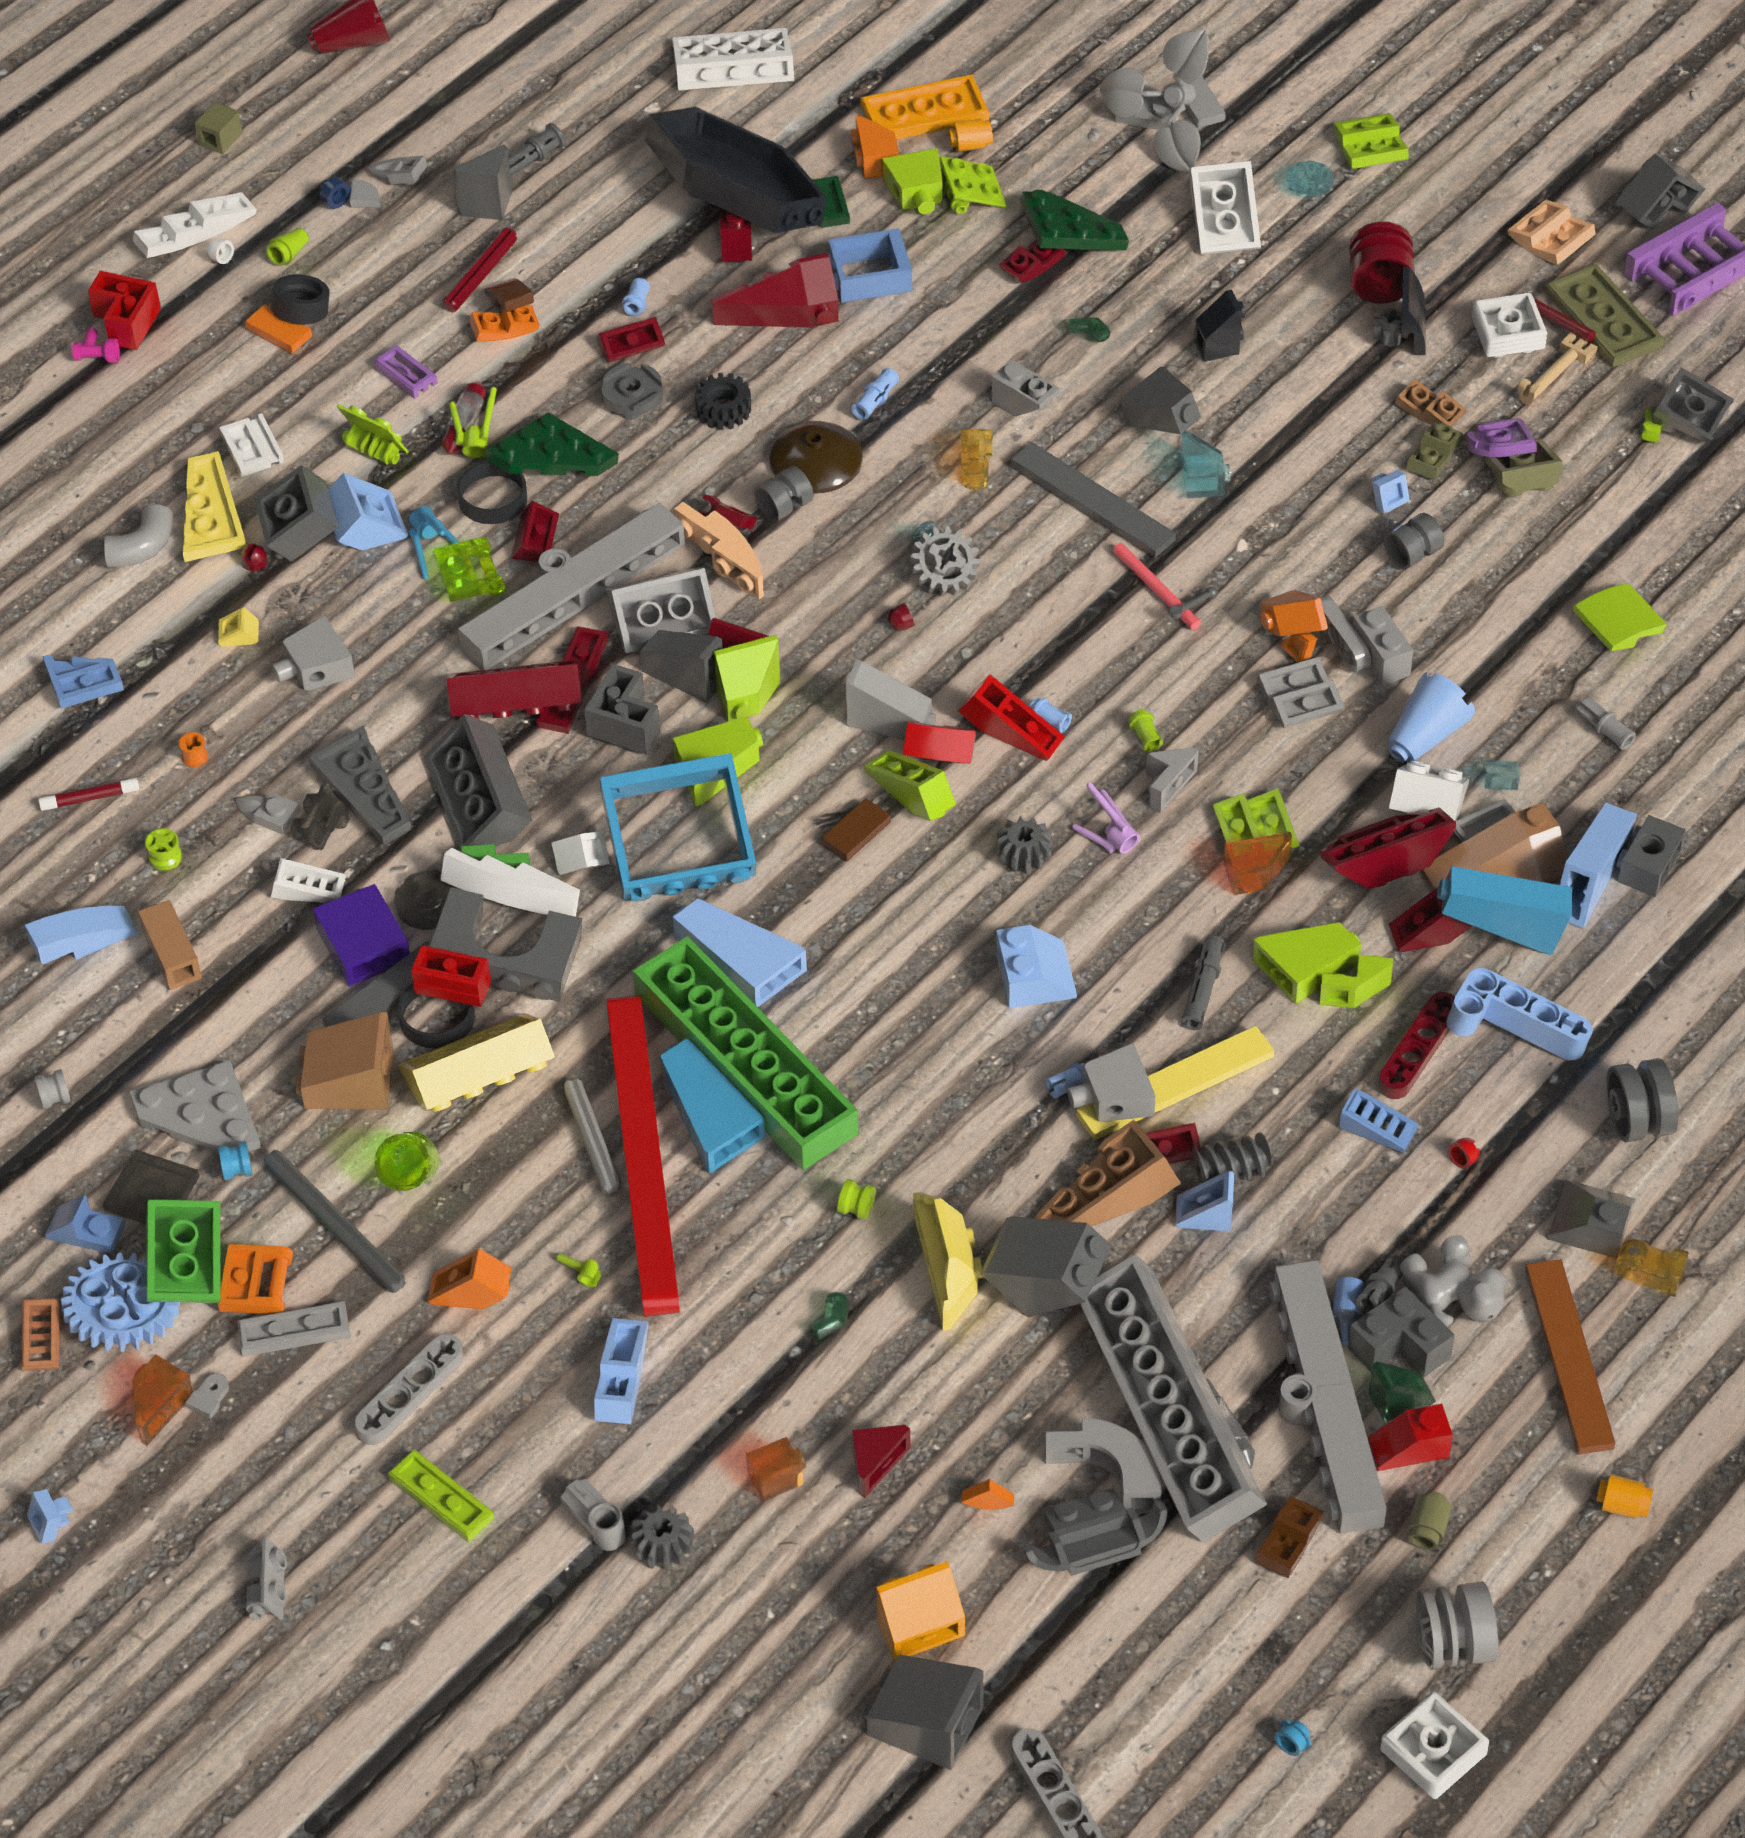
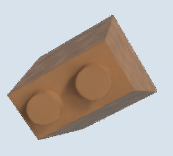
M387 1012L375 1013L307 1033L306 1046H300L299 1062L300 1066L303 1067V1072L296 1076V1094L302 1095L304 1109L388 1110L394 1050Z

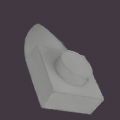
M424 156L400 157L377 163L369 167L368 170L374 175L388 178L391 184L404 183L405 185H410L420 179L428 164Z
M273 792L268 797L250 795L235 798L239 810L246 818L282 835L301 812L299 803Z

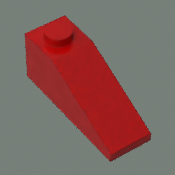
M991 674L973 689L958 709L961 715L982 732L1045 761L1050 759L1065 738L1064 735Z

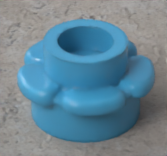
M1282 1720L1279 1723L1280 1728L1275 1733L1274 1739L1285 1753L1297 1756L1304 1749L1308 1750L1310 1748V1732L1302 1722L1298 1720Z

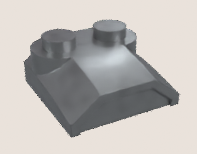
M1681 367L1655 408L1653 421L1655 424L1662 425L1661 430L1673 433L1680 430L1699 440L1710 443L1713 439L1712 436L1734 399Z

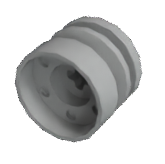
M1484 1581L1459 1584L1456 1587L1455 1603H1452L1449 1593L1444 1586L1436 1589L1435 1599L1429 1588L1417 1591L1416 1634L1426 1665L1430 1670L1442 1668L1443 1657L1449 1668L1457 1666L1459 1649H1462L1469 1665L1495 1662L1497 1660V1623L1492 1598Z

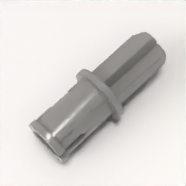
M1589 697L1580 701V704L1577 706V712L1596 727L1598 734L1607 736L1621 750L1627 749L1634 742L1636 733L1617 720L1614 712H1607Z

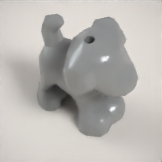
M1462 1235L1450 1236L1441 1244L1445 1266L1435 1274L1428 1273L1427 1264L1419 1254H1412L1401 1263L1400 1270L1403 1273L1404 1285L1416 1294L1418 1299L1446 1327L1452 1324L1454 1318L1443 1311L1454 1301L1460 1300L1464 1313L1478 1322H1488L1495 1319L1504 1307V1289L1507 1283L1505 1275L1498 1269L1493 1268L1472 1274L1468 1269L1471 1266L1469 1246Z

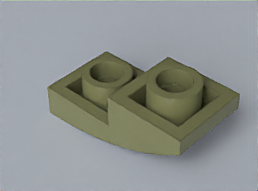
M1434 422L1423 434L1419 448L1408 458L1406 470L1435 480L1456 450L1463 433L1454 430L1447 424Z

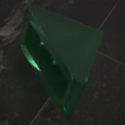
M1378 1361L1372 1365L1368 1394L1384 1422L1396 1418L1406 1410L1431 1406L1436 1402L1420 1372Z

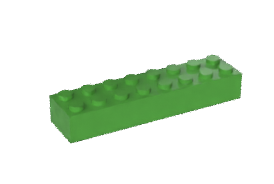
M689 936L633 970L635 995H641L642 1003L679 1042L689 1038L764 1116L766 1133L803 1171L859 1135L858 1110Z

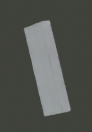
M345 1301L237 1320L243 1357L351 1338Z

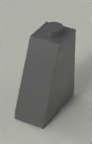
M1159 367L1120 399L1128 424L1132 427L1181 435L1201 419L1192 391L1165 367Z
M658 630L641 647L642 672L707 703L716 693L714 651L723 649L722 639L717 636Z

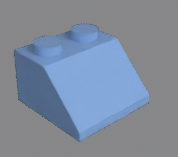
M344 472L328 489L339 526L334 530V536L340 544L363 551L403 540L409 535L391 491Z
M1032 925L996 930V956L1009 1008L1077 998L1063 940Z

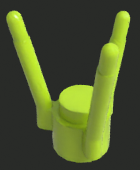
M495 387L490 389L482 427L472 425L467 428V431L463 432L455 402L449 403L456 431V444L463 445V454L470 458H481L486 455L489 426L497 390Z

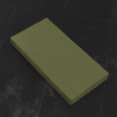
M1597 264L1545 284L1544 292L1566 316L1596 332L1595 338L1590 343L1598 347L1597 351L1612 368L1664 347L1665 338Z

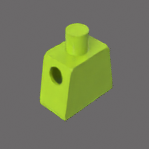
M938 148L883 158L884 184L901 209L917 208L919 213L925 215L934 211L935 204L942 202V175Z

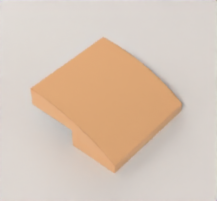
M1544 200L1509 228L1508 235L1531 253L1558 265L1595 235V227L1592 223L1571 217L1568 206Z

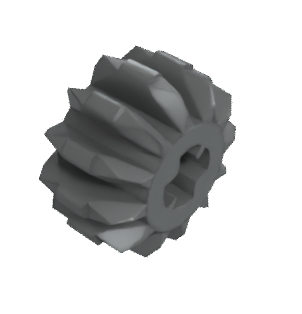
M1020 816L1016 823L1007 820L1005 828H999L996 842L997 856L1001 857L1003 866L1011 865L1014 872L1019 868H1024L1028 873L1032 866L1041 870L1043 861H1049L1051 856L1053 839L1051 833H1048L1045 823L1037 824L1035 817L1030 821H1024Z
M657 1504L655 1513H650L643 1509L641 1520H634L632 1525L633 1534L630 1537L631 1546L633 1549H636V1557L639 1561L648 1559V1565L651 1569L658 1563H663V1566L668 1570L672 1560L682 1565L684 1554H691L694 1528L689 1525V1518L686 1513L677 1515V1510L673 1505L667 1511H662V1508Z

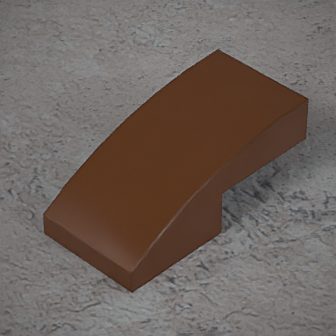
M516 278L484 288L485 294L496 308L502 306L506 312L534 303L532 291Z
M1290 1496L1275 1518L1272 1531L1258 1550L1255 1563L1289 1579L1314 1536L1324 1511Z

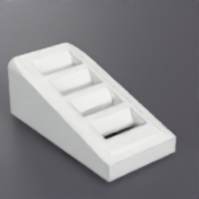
M281 858L271 897L280 900L319 903L333 901L341 897L346 874ZM299 881H306V885L300 884ZM313 882L320 883L319 888L313 887ZM327 883L334 884L332 891L325 890Z

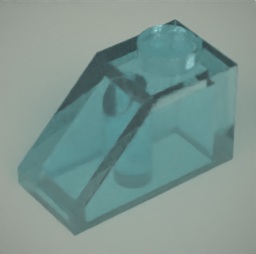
M1185 431L1181 434L1180 458L1186 497L1224 496L1225 483H1230L1231 475L1230 465L1224 464L1222 451L1189 431Z

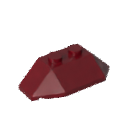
M1440 807L1430 809L1429 812L1417 811L1395 815L1336 837L1326 848L1320 851V856L1335 872L1369 889L1382 887L1388 882L1404 876H1412L1418 871L1430 867L1456 829V821Z

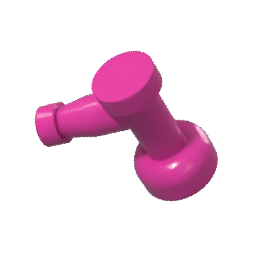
M95 328L87 329L83 344L81 342L73 343L72 355L74 361H82L83 358L104 357L108 363H118L120 348L118 340L110 338L105 340L103 345H95L98 337V331Z

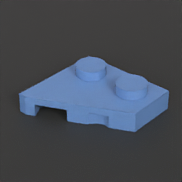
M53 655L43 656L47 673L61 709L124 690L113 659L72 657V662L54 661Z

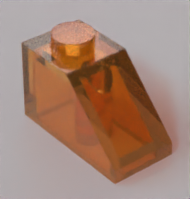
M1291 832L1225 843L1224 867L1233 895L1251 894L1260 890H1266L1290 859Z
M157 1354L147 1364H142L132 1379L136 1425L141 1443L146 1446L181 1410L193 1393L190 1375Z

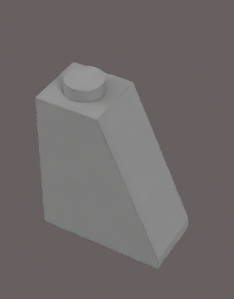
M855 661L846 682L847 726L905 740L907 722L914 721L935 725L936 714L932 713L931 698L863 661Z

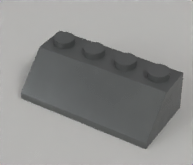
M464 714L424 756L460 850L461 846L495 844L497 846L511 842L532 821V818L494 725Z

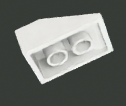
M1251 161L1191 167L1190 188L1201 255L1261 249Z

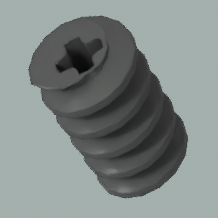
M1261 1132L1255 1135L1254 1140L1250 1136H1243L1241 1144L1237 1139H1230L1227 1146L1223 1142H1217L1214 1146V1151L1209 1145L1202 1146L1200 1153L1194 1148L1192 1150L1194 1167L1198 1179L1202 1183L1229 1170L1234 1173V1185L1238 1184L1239 1173H1243L1247 1181H1252V1170L1256 1169L1260 1178H1264L1266 1167L1272 1164L1268 1142Z

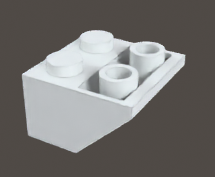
M1411 761L1397 769L1389 809L1411 813L1417 811L1429 812L1430 809L1440 807L1454 821L1458 820L1469 784V779L1462 777V771L1443 768L1440 772L1429 770L1430 764L1419 761Z

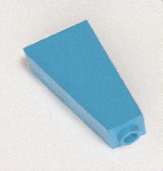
M1451 866L1446 879H1441L1438 886L1437 898L1442 899V914L1545 954H1553L1572 916V887Z
M686 1038L679 1044L671 1045L660 1055L662 1077L698 1155L709 1174L765 1138L764 1116L689 1038Z

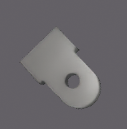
M220 1373L209 1375L197 1391L194 1390L185 1402L186 1408L211 1419L219 1409L221 1400L229 1390L226 1376Z

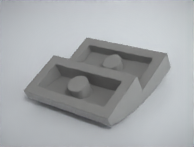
M1319 657L1258 675L1257 682L1274 716L1283 728L1338 713L1345 709L1334 680L1329 681Z

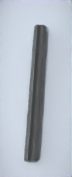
M273 1150L265 1156V1166L389 1292L397 1293L399 1289L405 1286L404 1275L279 1150Z

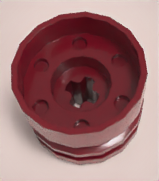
M1374 222L1364 225L1355 231L1349 242L1351 286L1355 294L1361 299L1375 304H1387L1402 298L1403 267H1410L1414 273L1415 267L1412 249L1413 241L1409 232L1401 225L1392 222Z

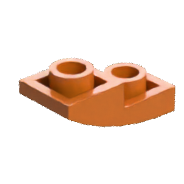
M526 305L509 312L502 308L501 313L472 312L469 320L476 342L516 338L537 331L540 326L532 305Z

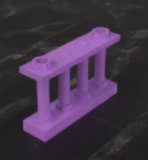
M1716 203L1628 252L1624 276L1631 282L1643 275L1650 276L1671 294L1669 314L1674 316L1683 310L1690 309L1695 303L1745 276V244L1724 228L1726 208ZM1711 237H1717L1737 255L1725 260L1704 241ZM1693 249L1713 265L1714 268L1702 273L1681 254ZM1671 262L1687 275L1691 281L1680 286L1658 267Z

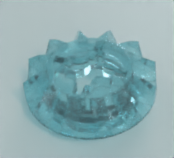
M1303 161L1290 167L1286 175V182H1288V189L1295 191L1297 196L1305 194L1308 199L1311 195L1321 198L1323 192H1330L1331 186L1334 184V174L1328 166L1320 162Z

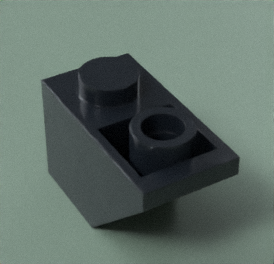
M1232 289L1226 290L1196 318L1195 343L1204 362L1239 354L1240 341L1244 339L1241 319L1245 318V309L1242 301H1237Z

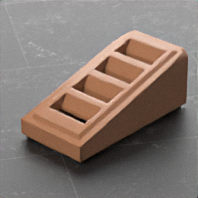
M59 1298L22 1300V1371L59 1369L62 1305ZM51 1316V1321H33V1317ZM51 1328V1333L32 1334V1329ZM35 1341H51V1346L31 1347V1343ZM51 1353V1360L31 1361V1354Z

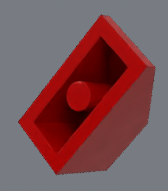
M1443 1404L1406 1410L1368 1436V1443L1377 1471H1383L1449 1458L1453 1433Z

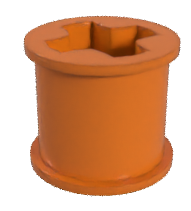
M197 732L186 733L180 738L179 747L182 750L183 763L189 767L203 765L208 759V753L205 749V738Z

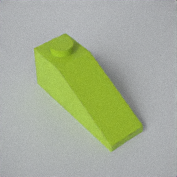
M891 750L884 752L863 766L867 774L916 816L929 821L936 820L944 816L947 810L956 805L945 772L941 769Z

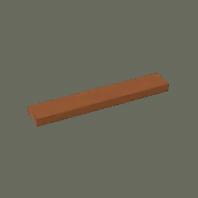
M1562 1259L1526 1264L1525 1272L1577 1453L1579 1455L1614 1450L1615 1439Z

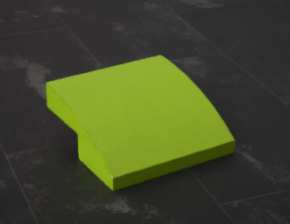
M1391 113L1334 123V130L1339 145L1351 169L1409 159V148L1399 136V124Z
M1629 583L1613 586L1595 593L1574 605L1572 609L1610 651L1634 648L1640 637L1662 634L1667 625Z
M1278 788L1248 800L1245 794L1242 793L1213 804L1232 859L1271 855L1300 846Z

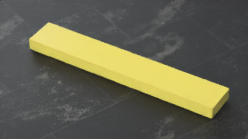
M1254 1026L1149 1075L1148 1078L1155 1093V1113L1273 1058V1047L1257 1026ZM1091 1104L1078 1108L1076 1114L1094 1141L1121 1129L1133 1120L1101 1122L1097 1120ZM1134 1118L1135 1121H1139V1120L1143 1119V1118Z

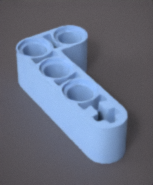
M1477 968L1469 973L1455 996L1446 1021L1447 1027L1454 1034L1469 1036L1476 1031L1481 1021L1485 1019L1568 1061H1575L1583 1056L1593 1031L1591 1023L1584 1017L1485 968Z

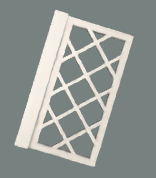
M787 28L672 37L678 90L794 81L793 55ZM774 39H780L776 43L769 41ZM741 42H751V43H749L748 45H744V44H742ZM721 44L718 48L712 45ZM682 47H693V48H691L690 50H687V49H684V48H682ZM759 47L765 48L762 52L756 49ZM731 49H733V50H736L737 52L734 53V54H731V53H729L728 51L731 50ZM702 51L708 53L706 56L699 55Z

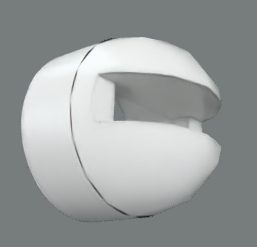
M215 238L207 246L208 256L220 264H226L233 256V244L225 239Z

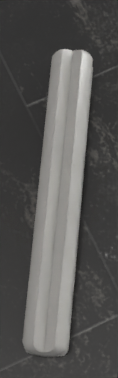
M578 1078L566 1081L564 1083V1092L601 1190L605 1195L617 1193L621 1188L620 1180L582 1081Z

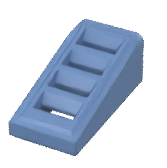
M1354 1088L1341 1112L1339 1128L1405 1153L1418 1129V1123L1369 1094ZM1370 1116L1375 1118L1373 1123L1368 1121ZM1384 1122L1389 1123L1386 1131L1381 1128ZM1397 1127L1403 1129L1398 1138L1393 1135Z

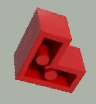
M100 270L88 289L93 317L104 319L108 339L116 338L120 347L137 350L161 310L156 283Z

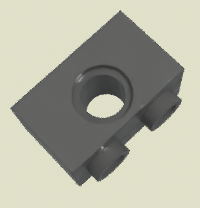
M1648 815L1642 826L1637 825L1630 838L1631 846L1629 850L1623 848L1616 864V867L1621 868L1618 882L1656 897L1682 851L1686 829Z

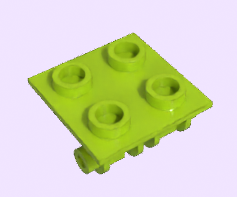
M940 156L939 159L943 167L941 171L942 181H944L947 196L951 200L953 211L963 214L967 211L971 202L1002 208L1007 207L992 166L985 163L963 161L959 158Z
M337 404L336 407L352 425L351 429L345 430L342 435V441L345 442L347 447L363 454H368L369 457L375 458L387 465L398 462L400 458L399 451L408 454L409 451L401 443L402 437L391 430L392 425L379 417L372 420L366 417L367 414L355 406L351 405L348 409Z

